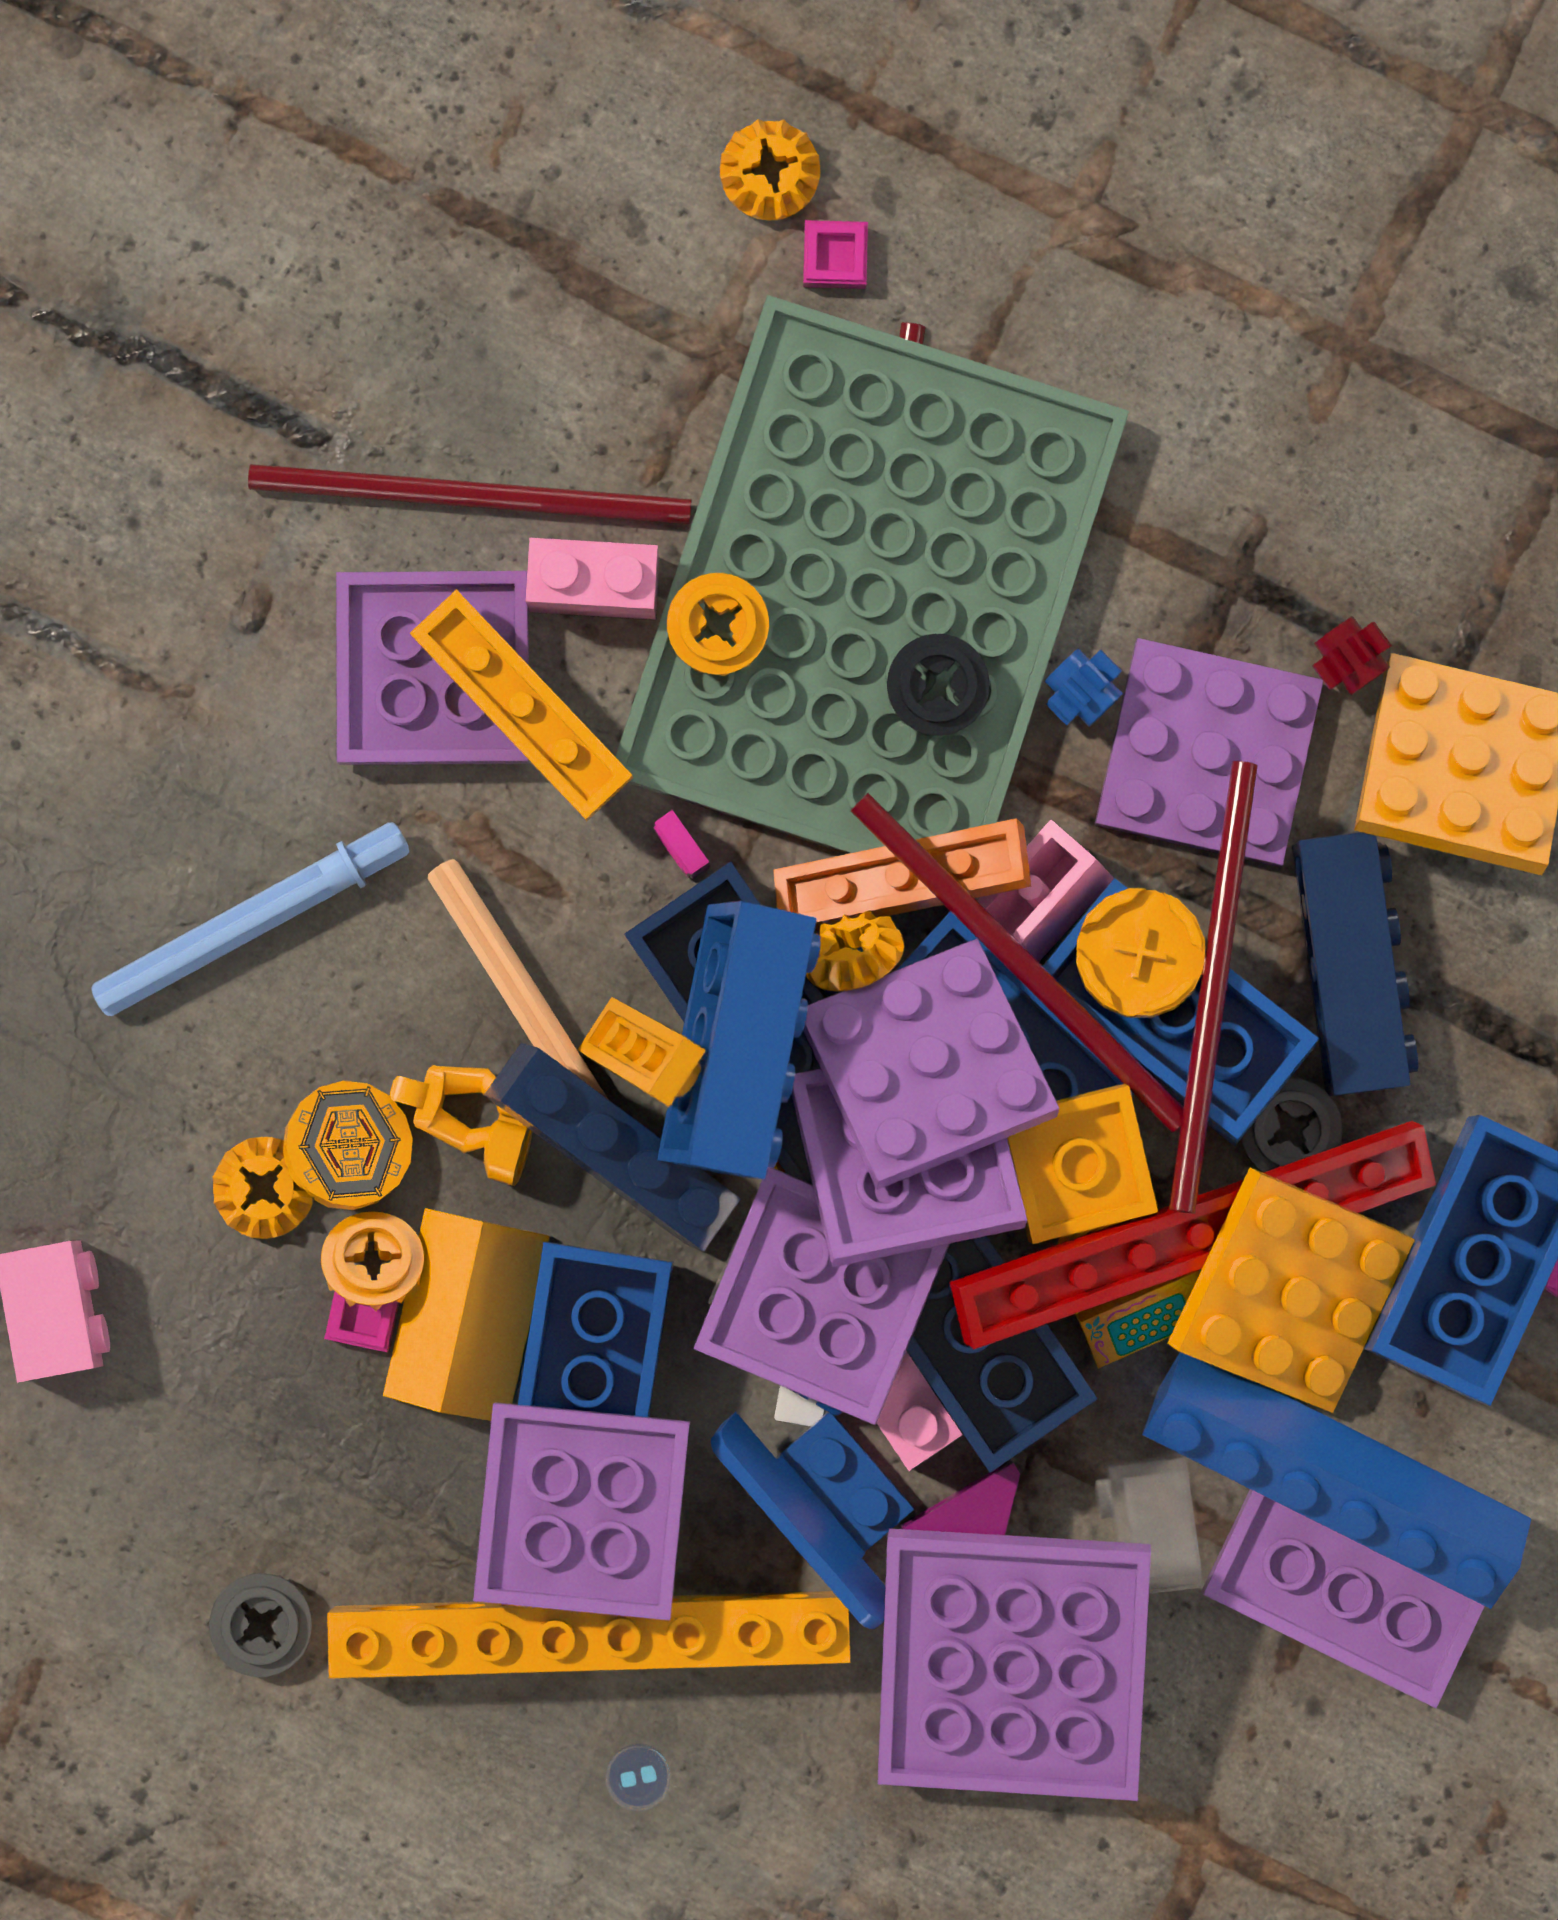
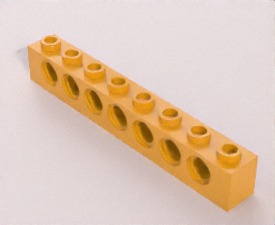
M833 1591L673 1596L670 1620L487 1602L335 1606L327 1613L329 1678L850 1663L849 1610Z

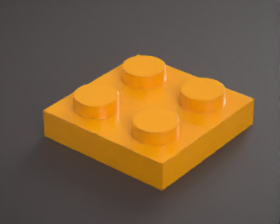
M1120 1084L1057 1100L1059 1112L1056 1118L1007 1137L1027 1217L1025 1226L1027 1238L1032 1244L1158 1212L1129 1085Z

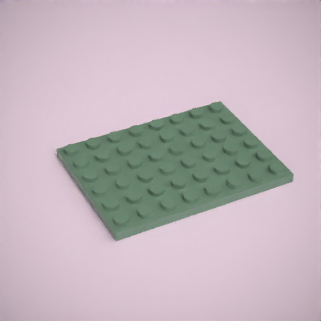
M767 295L615 756L633 775V779L628 783L846 854L885 846L850 812L867 793L915 840L996 823L1129 411ZM709 573L732 574L747 581L761 595L769 616V631L766 644L759 655L748 667L726 676L698 673L677 657L667 632L668 610L677 592L692 579ZM704 602L700 604L704 610L707 626L701 631V636L696 639V642L698 643L703 638L709 639L711 636L718 635L723 641L727 640L731 647L735 646L729 624L735 619V614L741 609L738 607L732 613L728 611L723 615H718L713 609L709 610ZM928 634H948L958 637L969 643L980 654L986 665L990 683L989 695L984 709L975 722L954 735L926 736L902 723L889 702L887 678L890 666L898 652L906 644L918 637ZM955 664L948 672L944 670L938 676L930 671L925 672L920 666L916 668L922 673L921 678L927 684L922 694L923 699L918 703L920 706H923L928 700L931 702L937 696L943 697L946 701L951 700L956 706L959 704L953 698L954 693L949 688V684L953 679L952 675L958 669Z

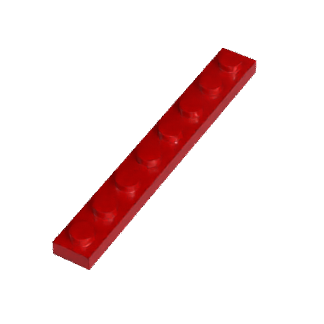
M1414 1121L1403 1123L1263 1172L1356 1213L1436 1185L1424 1125ZM1244 1179L1198 1195L1195 1214L1169 1210V1205L1158 1209L1157 1213L1129 1219L950 1282L964 1343L973 1349H977L1202 1269Z

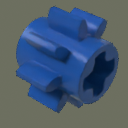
M1078 648L1044 681L1055 692L1046 705L1066 726L1078 715L1090 727L1123 695L1113 684V681L1120 675L1122 670L1102 650H1099L1089 659Z

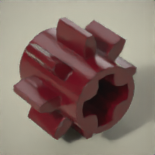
M1351 616L1314 643L1323 658L1314 663L1312 667L1329 690H1332L1342 682L1350 695H1353L1390 668L1381 654L1392 645L1375 622H1371L1362 629L1356 619Z

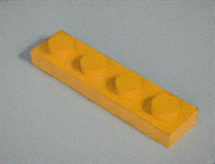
M457 589L410 632L412 638L586 821L633 779V775Z
M611 997L577 1049L591 1060L670 1107L676 1096L682 1097L694 1085L701 1069V1065L698 1062L705 1052L704 1049L681 1034Z

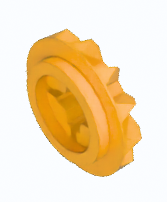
M757 119L753 124L740 131H735L721 154L720 179L723 190L731 203L750 217L769 221L790 217L802 210L810 202L817 190L820 180L819 154L816 152L807 133L791 126L784 119L780 121H762ZM762 146H767L768 152L772 153L776 162L786 161L791 163L788 168L782 169L779 173L778 193L773 192L772 184H768L765 175L754 176L751 173L752 169L761 165Z
M727 573L704 574L686 583L673 598L667 615L668 637L677 657L698 673L726 676L748 667L764 648L769 631L768 611L761 595L744 579ZM704 602L709 610L713 609L718 615H723L728 611L732 613L738 607L741 609L735 614V619L729 624L735 646L731 647L727 640L723 641L718 635L711 636L709 639L703 638L698 643L696 642V639L701 636V631L707 626L704 610L700 604Z
M869 910L863 912L857 918L850 919L844 913L840 922L834 925H820L821 944L818 961L811 973L806 972V977L813 985L829 991H848L872 984L888 974L901 959L904 951V941L901 932L896 928L890 916L876 918ZM862 946L863 952L859 951L857 948Z
M274 1137L246 1139L224 1154L213 1175L214 1205L227 1225L243 1235L251 1238L269 1239L287 1234L305 1219L312 1207L314 1197L307 1194L303 1188L300 1189L289 1174L283 1154L284 1140ZM279 1166H282L283 1169L277 1175L279 1179L275 1182L273 1188L279 1194L278 1199L285 1205L281 1208L276 1202L271 1203L266 1199H261L256 1204L251 1203L246 1209L244 1205L249 1200L248 1196L252 1192L253 1187L247 1181L248 1177L242 1172L244 1168L250 1173L255 1172L257 1175L265 1176L270 1171L275 1172Z
M362 1212L342 1220L329 1232L321 1252V1268L329 1291L334 1290L346 1300L349 1307L357 1303L368 1305L375 1311L382 1305L394 1301L402 1303L407 1293L415 1285H419L424 1266V1251L416 1232L402 1219L383 1212ZM369 1241H374V1250L378 1251L380 1260H390V1263L381 1265L377 1280H371V1275H367V1269L364 1265H355V1263L364 1261Z

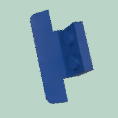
M734 1412L720 1425L712 1436L711 1447L713 1452L859 1623L868 1629H876L884 1622L886 1586L862 1557L871 1546L889 1532V1528L892 1529L911 1513L914 1507L835 1415L827 1412L775 1458L738 1413Z

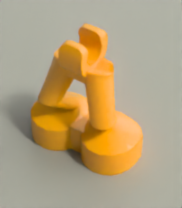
M433 1065L428 1068L424 1082L403 1076H397L393 1080L390 1099L417 1107L413 1119L416 1128L429 1133L462 1153L484 1148V1166L487 1178L511 1186H515L518 1183L530 1148L532 1137L530 1129L499 1106H497L498 1120L494 1121L491 1126L470 1129L442 1109L445 1095L485 1094L496 1078L489 1068Z

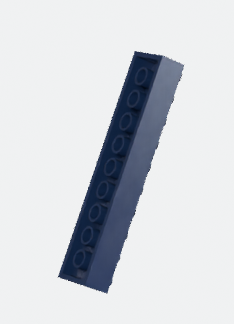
M731 861L624 934L683 1022L685 1021L707 905L737 901L760 905ZM805 976L801 998L806 999L808 1005L825 999L818 988ZM804 1031L800 1037H793L788 1063L794 1065L795 1074L821 1069ZM791 1094L786 1103H780L776 1128L782 1131V1146L778 1162L787 1174L813 1184ZM983 1236L950 1243L907 1351L988 1471L992 1472L1098 1398L1047 1324L977 1349H973L964 1343L950 1282L1005 1263L988 1237Z

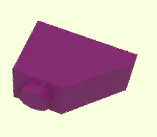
M1008 1460L992 1472L986 1473L902 1523L901 1528L907 1530L1005 1535L1020 1473L1015 1464Z

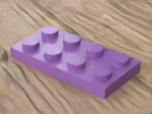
M1251 1489L1201 1591L1203 1595L1434 1708H1437L1485 1607Z

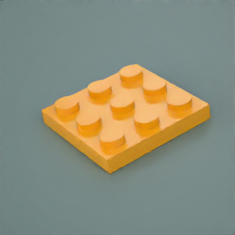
M1391 653L1387 660L1390 668L1384 672L1354 830L1542 876L1549 863L1558 810V693Z
M1250 1167L1167 1344L1181 1353L1333 1413L1415 1239L1399 1230Z

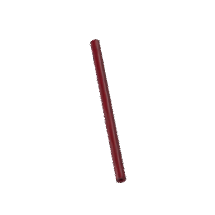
M250 464L248 472V489L678 524H690L692 499L255 464Z
M1233 761L1231 766L1169 1207L1171 1211L1195 1214L1258 768L1257 764L1245 761Z
M867 793L850 812L1123 1084L1129 1085L1130 1091L1171 1132L1177 1130L1181 1126L1184 1107Z

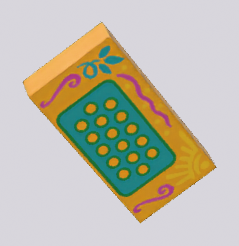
M1193 1271L1075 1313L1091 1356L1098 1369L1169 1338L1198 1279L1199 1271Z

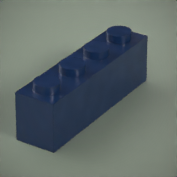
M1363 832L1299 840L1292 845L1325 1091L1331 1097L1410 1086L1409 1073L1418 1072V1053L1413 1034L1404 1035L1401 1010L1409 1009L1410 998L1406 974L1404 971L1395 972L1392 946H1399L1401 944V931L1396 908H1386L1383 883L1392 882V865L1388 846L1386 844L1378 845L1376 835Z
M521 1043L484 1094L486 1098L686 1245L704 1252L741 1200V1198L702 1169L658 1161L661 1139L538 1047Z

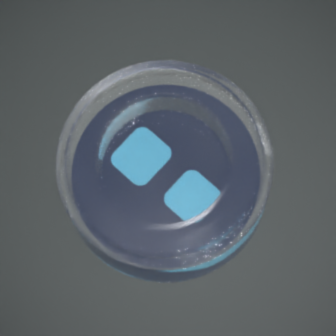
M640 1743L627 1745L617 1751L609 1762L606 1772L607 1790L612 1799L627 1810L645 1811L659 1804L667 1794L671 1778L670 1767L664 1755L656 1748Z

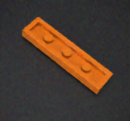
M1017 818L916 839L974 898L1031 887L1024 825ZM886 846L773 870L777 909L816 917L814 931L820 930L821 924L834 925L840 922L844 913L852 919L870 910L878 918L944 905Z

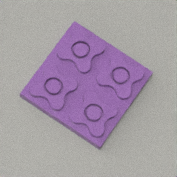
M889 1528L887 1538L878 1784L1138 1801L1151 1544Z

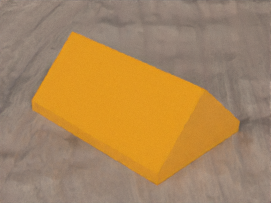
M425 1208L419 1233V1239L424 1251V1266L419 1285H415L404 1299L383 1396L440 1413L491 1421L494 1402L513 1404L531 1324L543 1242H549L550 1236Z

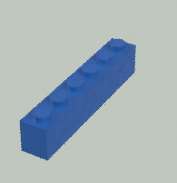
M1179 1353L1161 1383L1146 1422L1143 1436L1492 1609L1520 1569L1532 1518L1269 1387L1184 1353Z

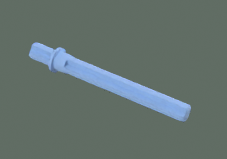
M392 822L377 828L348 845H345L343 841L336 843L338 850L95 982L91 989L96 1003L107 1016H114L356 883L360 888L366 886L365 878L402 859L410 852L408 843L401 830Z

